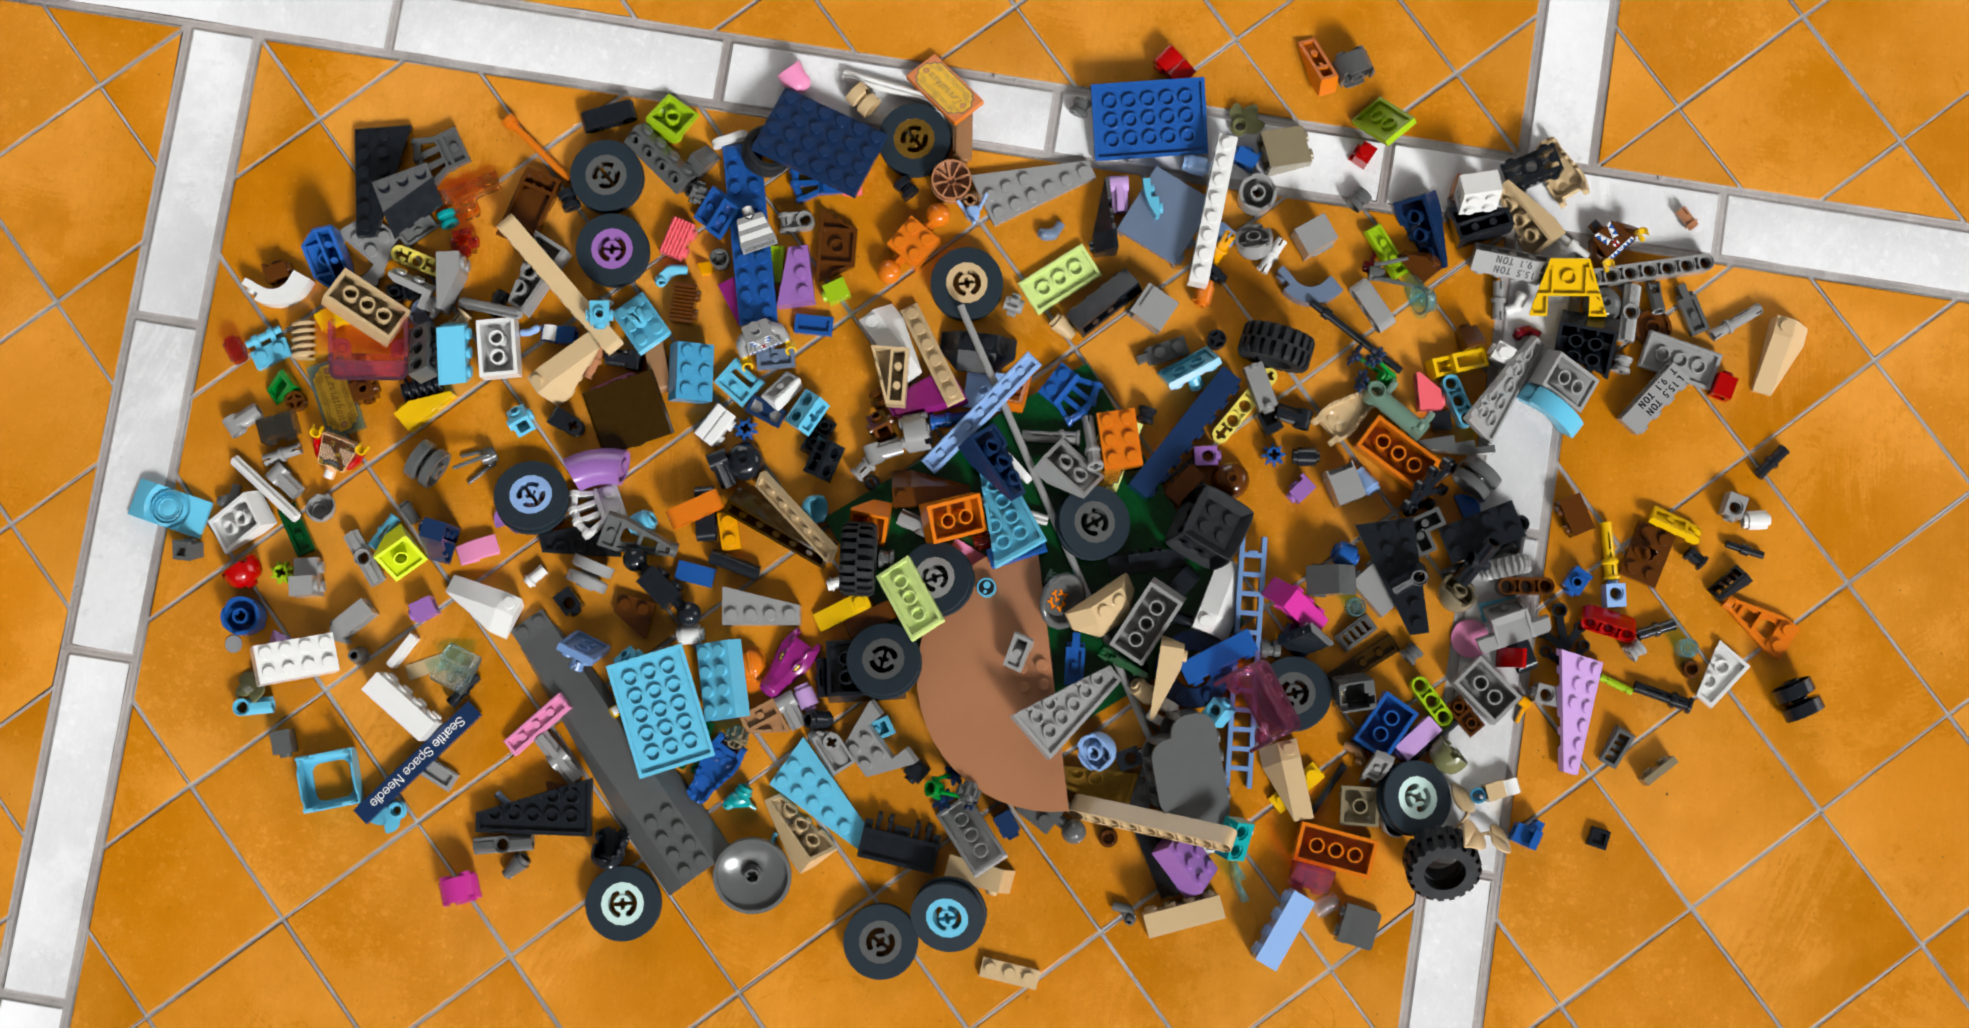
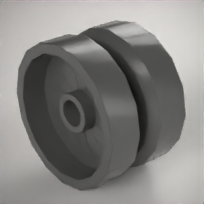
M423 440L408 457L403 473L413 480L418 478V483L429 489L438 482L446 471L451 460V454L442 448L437 450V445L430 440Z
M1470 454L1462 462L1464 468H1457L1451 477L1465 493L1483 503L1491 495L1489 489H1496L1502 482V479L1486 462Z

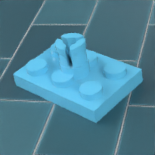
M643 292L613 312V317L641 356L672 335Z
M1205 346L1158 371L1157 374L1171 390L1179 389L1184 383L1188 382L1191 391H1198L1205 385L1201 375L1207 371L1215 370L1222 362L1217 354L1208 346Z

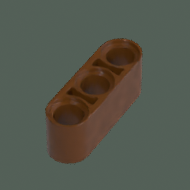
M1505 577L1497 580L1494 588L1497 594L1502 596H1542L1552 593L1555 584L1548 577ZM1503 581L1509 585L1507 592L1501 587ZM1523 581L1528 584L1526 592L1521 589ZM1542 581L1547 584L1546 591H1542L1540 588Z
M887 600L843 621L850 639H854L867 627L888 623L898 618L890 601Z

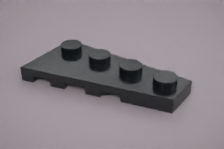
M596 523L586 524V527L591 528ZM577 527L539 534L542 553L572 555L577 553L590 556L622 557L621 551H614L597 545L601 530L588 540L583 538L581 531Z

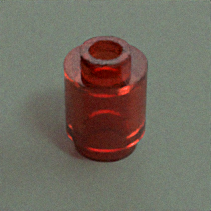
M231 335L224 339L225 342L222 346L231 362L239 365L249 359V352L239 336Z
M989 530L972 536L973 546L977 547L978 551L991 548Z

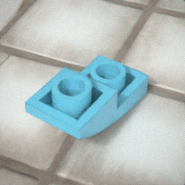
M1143 178L1142 191L1145 203L1153 218L1158 220L1160 214H1163V202H1159V196L1151 197V195L1155 194L1151 178Z

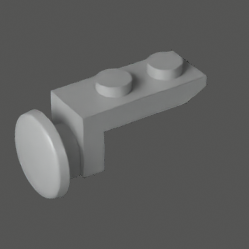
M393 268L388 272L387 275L393 282L422 294L417 307L430 312V319H435L441 311L437 309L436 297H434L436 286L425 282V279L420 276L408 274L403 268Z

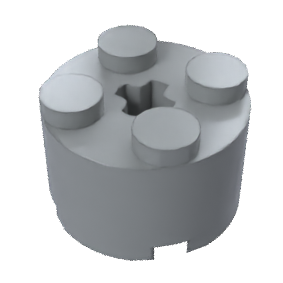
M1261 173L1252 174L1245 178L1237 192L1238 207L1251 216L1266 214L1277 198V188L1273 180ZM1255 192L1259 193L1258 198L1255 197Z
M927 412L903 415L902 418L898 419L900 430H903L904 437H901L902 446L909 453L933 449L930 445L933 443L930 422L926 423L925 420L928 417Z

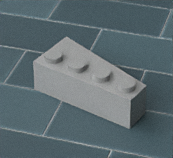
M535 230L534 240L562 271L572 255L565 248ZM525 260L520 268L521 273L515 281L508 303L512 307L521 308L523 310L522 314L530 318L550 288Z
M722 586V625L802 626V606Z

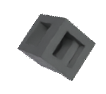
M195 538L172 540L173 559L191 561L204 557V542L195 541Z

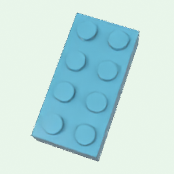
M741 639L697 644L696 650L705 722L750 716Z

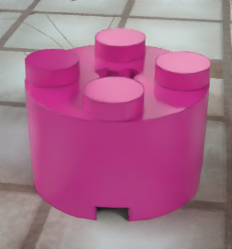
M475 871L458 873L459 877L445 876L439 878L440 883L438 885L443 907H449L451 903L459 905L482 898L478 874H475Z

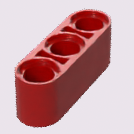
M1589 604L1582 607L1581 626L1584 629L1623 642H1631L1636 638V620L1634 618L1596 605Z

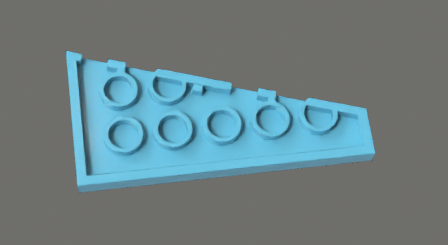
M980 474L994 566L997 569L1041 545L1047 539L1022 496L1010 501Z

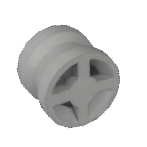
M1614 355V365L1611 366L1610 370L1614 373L1629 375V366L1633 362V358L1625 355Z
M1637 638L1631 641L1630 644L1622 647L1623 652L1633 662H1636L1640 655L1647 653L1645 646Z

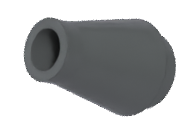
M359 646L349 651L348 658L355 665L361 666L368 662L370 654L365 647Z
M522 851L515 853L505 869L502 870L504 877L510 880L513 876L527 869L531 863L529 856Z

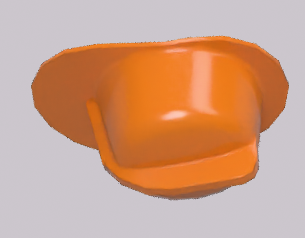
M746 646L742 648L747 691L757 692L761 690L760 683L768 672L766 658L759 648Z

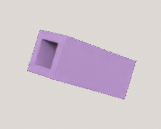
M1425 716L1402 737L1393 751L1394 755L1400 761L1402 759L1409 761L1434 739L1442 729L1430 716Z

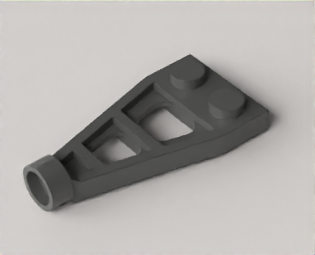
M610 510L597 541V545L614 551L626 552L629 548L638 547L643 549L648 555L670 556L675 558L679 548V543L664 538L628 516ZM625 528H629L638 534L639 537L636 542H623L620 539ZM646 536L657 542L656 547L642 546L643 537Z

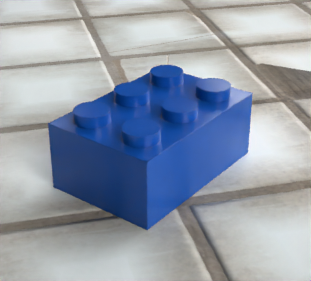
M1382 691L1376 700L1377 708L1369 710L1350 737L1351 740L1362 746L1372 755H1374L1376 750L1391 755L1419 714L1388 691Z

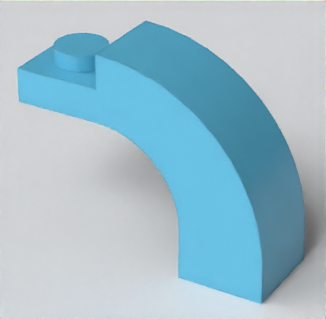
M1527 382L1516 396L1520 402L1545 415L1554 424L1557 431L1570 438H1573L1584 424L1579 415L1565 401L1542 386L1537 387Z

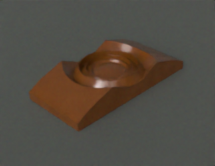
M526 166L502 220L508 215L513 214L532 237L535 230L541 233L548 213L556 202L562 180ZM498 229L496 235L507 239Z

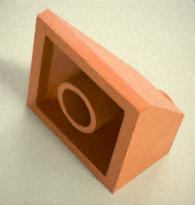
M871 500L851 508L849 521L875 523L878 526V545L885 547L893 503Z

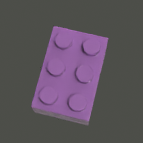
M1162 838L1152 852V855L1184 898L1202 894L1218 870L1203 847Z

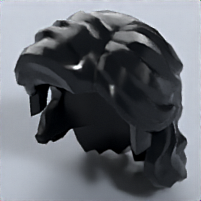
M610 826L595 831L596 844L593 843L591 848L593 864L598 865L604 870H611L620 865L626 854L625 849L629 844V833L623 829L617 831L616 827L612 829Z

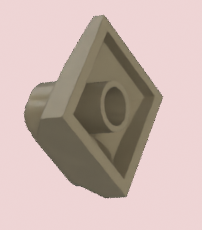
M1340 785L1339 825L1379 827L1380 813L1376 803L1377 787Z

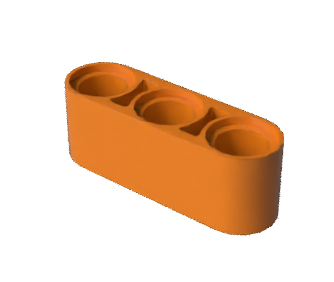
M713 489L667 510L666 514L673 530H676L717 512L725 506L717 489Z

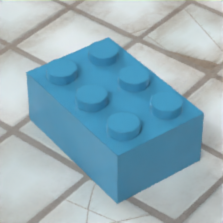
M676 341L670 344L668 401L695 404L712 402L714 345Z

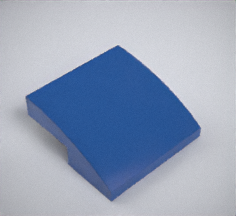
M712 186L693 218L703 224L707 231L721 240L741 208L716 186Z

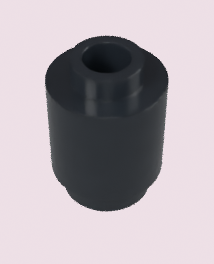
M1297 447V449H1292V464H1297V466H1316V463H1320V451H1317L1316 447Z
M810 710L805 713L803 722L805 727L811 730L829 729L833 724V715L829 710Z

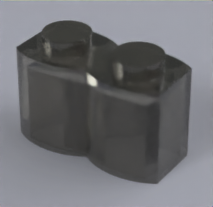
M293 410L255 421L261 443L268 446L277 445L283 439H286V441L297 439V435L302 434L297 413Z

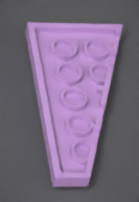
M1556 649V655L1559 656L1557 673L1560 678V684L1557 686V717H1560L1558 734L1560 735L1561 743L1558 747V771L1578 776L1603 662L1563 649Z

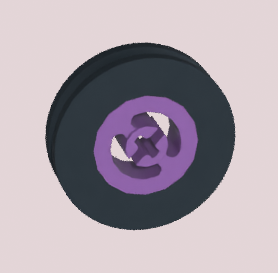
M610 213L592 219L583 227L577 239L576 256L580 267L592 281L604 287L619 288L635 282L645 272L650 261L651 250L646 234L637 222L622 214ZM618 240L623 241L626 245V252L624 256L621 252L623 251V249L617 242ZM603 245L606 249L604 253L609 258V261H605L601 257V248ZM615 247L617 250L614 251V254H611L610 251H613Z

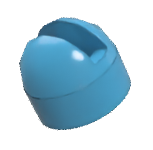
M1482 788L1473 789L1470 794L1471 800L1476 804L1483 803L1486 800V792ZM1473 795H1481L1483 799L1473 797Z

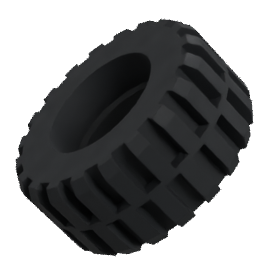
M1251 320L1245 323L1237 350L1242 358L1254 363L1262 361L1266 368H1273L1288 373H1303L1309 368L1315 342L1311 336L1298 329L1270 321Z
M847 521L843 524L839 563V590L843 595L870 597L874 594L878 556V526L873 522Z
M1437 825L1435 828H1425L1424 832H1418L1414 835V839L1411 838L1403 851V865L1410 887L1418 895L1426 896L1429 900L1437 899V901H1444V899L1454 900L1457 896L1462 897L1466 894V891L1470 892L1474 888V884L1478 883L1479 876L1482 874V863L1478 850L1464 848L1463 830L1457 827L1453 829L1452 826L1445 825V827H1441V825ZM1441 858L1456 859L1453 864L1445 868L1435 869L1428 867L1433 861Z

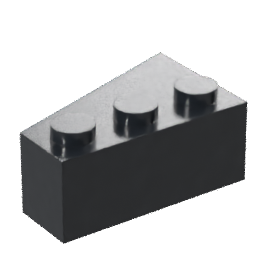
M1447 206L1444 214L1456 249L1511 233L1515 225L1508 207H1497L1496 210L1491 212L1482 211L1471 215H1459L1457 208Z

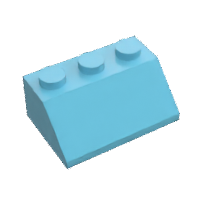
M444 323L436 327L438 385L466 383L473 377V366H470V358H472L473 351L472 347H469L472 330L469 328V323Z

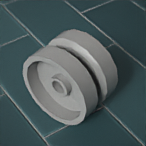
M575 553L572 563L582 568L580 572L572 568L568 569L565 578L589 591L594 590L605 594L608 585L606 582L599 580L598 577L611 579L615 569Z

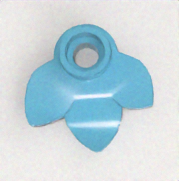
M393 800L371 823L384 825L386 833L396 831L401 819L407 814L406 804L400 800ZM396 807L401 809L399 814L395 812Z

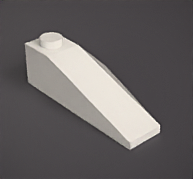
M893 304L873 309L859 320L862 328L876 345L910 348L908 383L922 373L904 318Z
M457 575L453 576L446 589V593L467 610L474 619L478 620L485 629L506 640L524 608L523 600L519 597Z

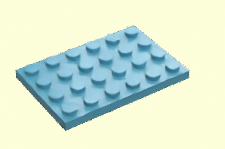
M682 643L606 666L639 779L715 756Z

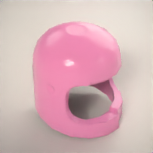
M800 60L777 77L784 88L787 87L799 94L806 92L811 85V79L804 71Z

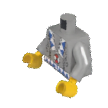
M767 318L756 322L753 321L741 328L742 333L736 340L739 357L742 358L740 364L744 372V366L747 364L753 369L752 361L747 357L748 355H754L785 343L787 355H790V348L797 352L796 342L790 340L785 327L781 323L771 322Z

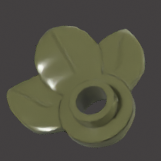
M1238 103L1232 106L1230 109V118L1232 120L1230 130L1234 135L1256 134L1264 128L1265 122L1257 119L1258 106L1250 105L1244 109ZM1236 125H1241L1242 129L1238 130Z
M247 671L238 678L241 684L236 688L235 697L241 698L249 695L251 701L256 703L264 694L265 686L257 687L253 671Z

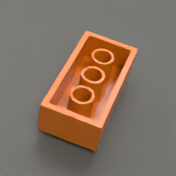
M1380 415L1375 417L1353 447L1354 450L1411 492H1413V486L1417 480H1425L1427 469L1431 465L1437 467L1441 462L1440 459Z
M1299 821L1290 858L1370 880L1379 841Z

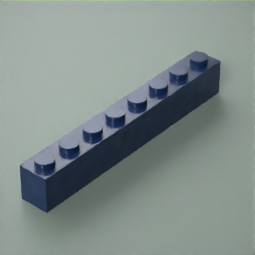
M1223 366L1127 487L1144 500L1148 496L1152 499L1158 491L1156 486L1160 482L1164 484L1170 476L1168 471L1172 467L1176 469L1182 461L1180 456L1183 453L1188 454L1194 446L1191 444L1195 438L1200 439L1205 432L1204 426L1207 423L1209 425L1212 424L1217 417L1215 415L1218 409L1223 410L1229 402L1226 400L1230 394L1234 396L1240 389L1238 384L1241 379Z

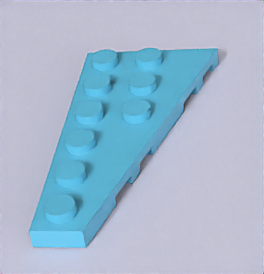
M803 737L769 785L858 849L865 822L808 744L805 737Z

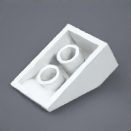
M259 490L243 492L208 521L225 554L266 533L278 523Z

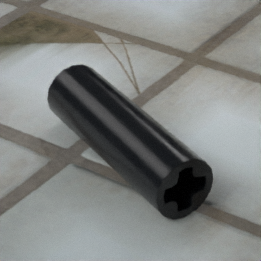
M716 549L712 550L708 561L710 564L757 580L762 567Z

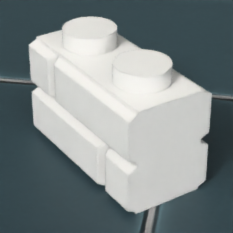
M717 403L694 433L712 448H715V446L719 447L725 440L723 436L726 432H731L735 428L734 426L737 425V422H735L737 418Z

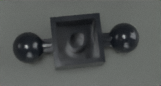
M638 547L629 548L623 555V564L628 570L632 572L639 571L642 574L636 582L663 609L669 611L674 606L677 610V619L681 624L685 626L697 624L701 619V609L696 603L685 602L682 599L685 595L682 592L684 588L677 581H671L668 578L670 574L663 567H656L654 565L650 567L647 564V554L643 549Z

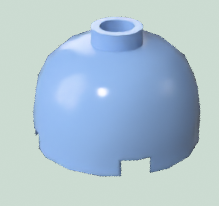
M1100 731L1091 732L1082 737L1077 744V747H1079V753H1077L1079 760L1091 771L1093 769L1098 771L1106 769L1116 758V744L1106 733Z

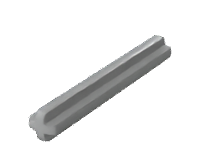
M465 297L458 300V306L463 309L517 320L523 317V310L521 308Z

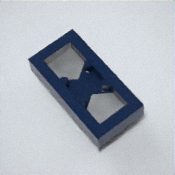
M753 394L745 409V412L777 429L780 428L788 414L783 409L775 410L769 403Z

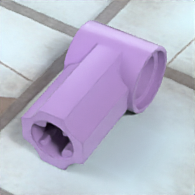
M1128 175L1109 176L1114 214L1127 213L1129 211Z

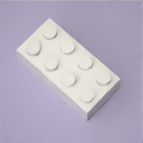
M333 632L255 645L250 648L257 687L332 674L340 670Z
M376 672L361 690L418 741H427L444 724L440 720L442 716L434 710L431 712L426 707L428 704L423 699H417L413 696V690L407 685L402 686L395 674L392 672Z

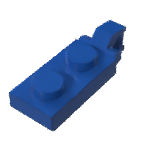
M1072 632V642H1067L1064 685L1067 686L1084 678L1085 643H1080V632Z

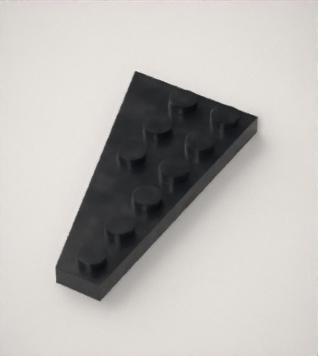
M1414 518L1355 525L1409 635L1429 633L1423 585L1414 586L1397 596L1388 582L1389 579L1408 570L1411 564L1420 562ZM1417 572L1414 575L1420 576L1421 572Z

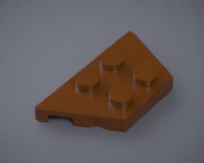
M821 209L816 282H821L855 268L858 229L831 215L824 209Z

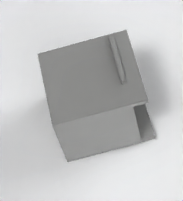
M1325 213L1295 228L1289 238H1292L1304 262L1333 247V244L1338 239V235Z
M1149 282L1127 315L1157 335L1179 302Z
M1353 461L1331 471L1327 470L1321 474L1322 482H1324L1334 509L1367 495Z

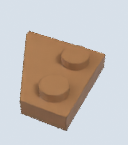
M774 698L749 710L750 716L739 717L747 733L791 731L775 704Z

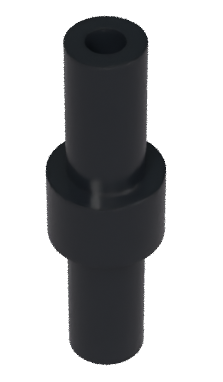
M1726 540L1724 545L1725 548L1737 551L1738 554L1744 556L1750 555L1763 559L1765 552L1751 548L1750 545L1744 543L1738 544Z

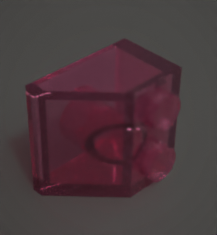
M1292 859L1287 883L1292 884L1291 888L1302 891L1304 887L1311 889L1310 893L1321 896L1322 892L1328 893L1336 872Z

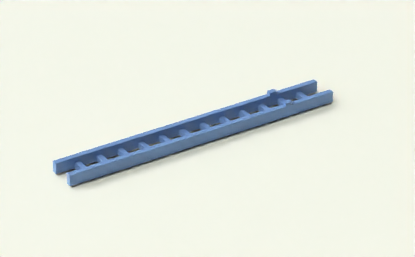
M1261 537L1260 553L1250 550L1245 552V538L1238 549L1233 635L1243 631L1240 629V615L1256 616L1255 630H1249L1251 635H1255V643L1258 650L1255 651L1256 655L1253 658V669L1237 668V665L1232 667L1229 700L1232 702L1236 712L1250 713L1249 727L1234 726L1233 714L1227 722L1224 766L1227 773L1226 787H1230L1231 770L1246 771L1245 788L1252 789L1264 597L1261 593L1265 586L1268 537ZM1244 557L1260 558L1259 572L1243 571ZM1243 576L1258 577V592L1242 591ZM1242 596L1257 597V610H1241ZM1237 673L1252 674V688L1236 687ZM1236 692L1251 693L1250 708L1235 707ZM1233 731L1249 732L1248 747L1232 746ZM1232 751L1248 752L1247 766L1231 765Z

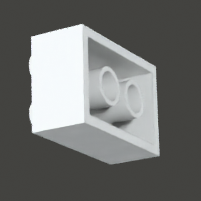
M507 317L476 320L479 377L483 380L523 377L519 321Z

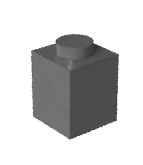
M295 729L269 732L273 755H280V758L291 757L293 752H298Z

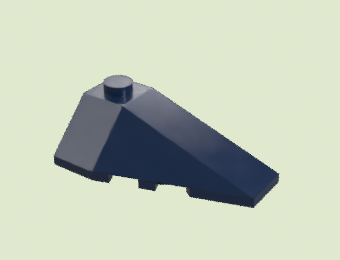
M994 423L969 436L958 448L972 467L1006 498L1013 501L1026 492L1019 473L1015 471L1012 464L1014 461L1013 457L1009 455L1006 448L1008 445L1006 438Z

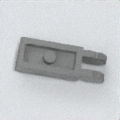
M1376 750L1364 767L1359 781L1363 783L1366 778H1370V786L1375 787L1389 771L1395 757L1388 755L1386 752Z

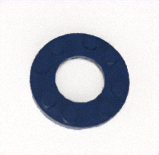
M1185 631L1171 637L1176 641L1184 643V650L1202 652L1220 642L1215 637L1201 631ZM1159 650L1158 653H1157V656H1156V659H1155V663H1154V665H1155V667H1154L1155 678H1156V672H1157L1158 658H1159V652H1160V650ZM1227 666L1221 668L1222 673L1212 678L1210 677L1205 685L1195 689L1185 687L1176 678L1166 698L1185 708L1205 707L1213 697H1221L1225 693L1231 681L1232 668L1228 669Z

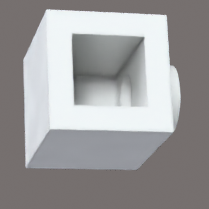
M1501 340L1496 344L1492 343L1487 351L1489 354L1487 357L1488 362L1500 369H1504L1513 358L1517 349Z

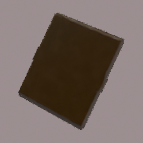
M653 369L625 379H616L610 384L582 393L601 448L625 450L675 433Z

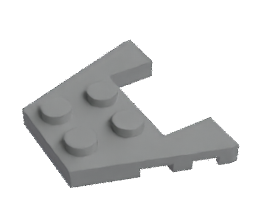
M356 221L339 231L344 243L347 241L374 264L362 279L378 289V284L381 277L385 274L388 261L392 258L391 250L398 244L400 238L394 239L391 230L382 223L378 237L359 239L356 236Z
M875 699L867 704L845 742L846 748L866 777L913 765L919 761L909 746L895 756L871 723L884 714Z

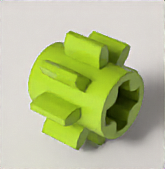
M277 561V566L271 568L273 571L271 578L278 579L277 584H282L283 580L288 584V577L294 576V567H289L290 562L285 561L283 565Z

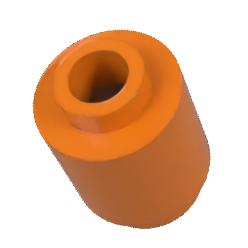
M1209 280L1206 289L1195 288L1192 298L1195 306L1199 308L1210 306L1215 291V283Z

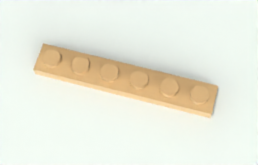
M915 303L900 310L947 407L965 400L919 305Z
M766 470L760 472L755 487L826 563L833 561L838 550L835 543Z

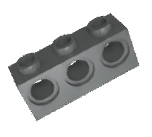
M429 321L410 329L408 375L420 384L438 376L436 326Z

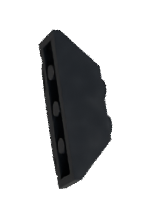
M968 331L942 332L940 349L956 371L986 374ZM977 333L995 374L1015 360L1017 340L1001 335Z

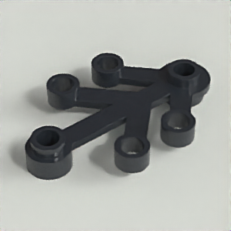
M1449 456L1444 457L1439 464V469L1431 465L1427 469L1425 480L1419 479L1414 483L1411 497L1404 500L1400 507L1404 516H1412L1421 508L1433 509L1436 504L1435 500L1430 497L1423 501L1421 500L1434 494L1444 496L1448 492V487L1445 484L1435 485L1446 473H1453L1457 467L1455 460Z
M1555 603L1551 606L1550 613L1556 619L1559 639L1550 632L1545 633L1544 636L1538 635L1537 637L1544 638L1558 649L1570 652L1569 649L1581 632H1584L1586 629L1579 630L1577 625L1581 621H1577L1573 625V631L1567 638L1564 616L1568 611L1567 607L1563 603ZM1556 607L1560 608V614L1555 613ZM1580 640L1577 643L1578 649L1574 653L1582 656L1585 651L1589 650L1590 643L1587 640ZM1582 642L1586 643L1585 649L1581 648ZM1542 646L1539 649L1540 656L1549 658L1559 666V656L1553 653L1549 646ZM1544 648L1548 649L1547 655L1543 654Z

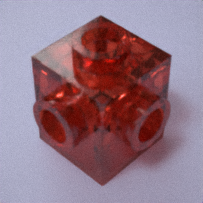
M462 228L459 231H452L451 248L454 251H460L465 257L477 254V248L480 247V239L471 229Z

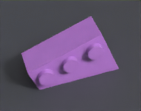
M808 245L788 247L777 307L779 310L816 305Z

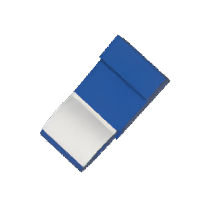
M543 324L541 341L569 346L578 339L579 329L575 326L566 327Z

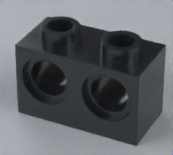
M818 436L803 471L830 483L845 448L833 441Z

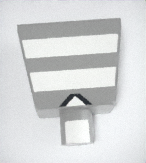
M746 206L741 209L743 218L737 220V227L743 255L778 244L775 233L763 212L754 213L752 206Z

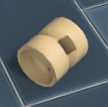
M863 82L855 85L845 98L852 107H857V112L863 118L869 117L881 103V100L874 93L870 94V89Z

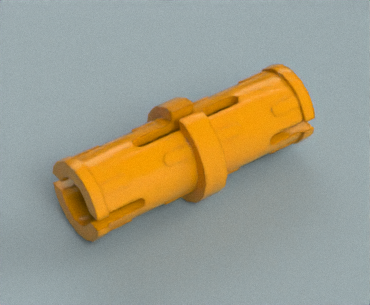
M1225 230L1220 241L1216 243L1213 258L1215 266H1218L1223 255L1228 253L1229 246L1236 238L1234 233L1228 238L1231 233L1230 230Z

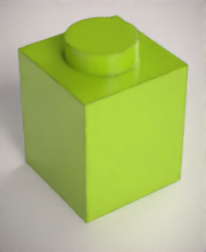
M843 277L822 285L824 291L821 292L825 303L829 301L830 306L852 298Z

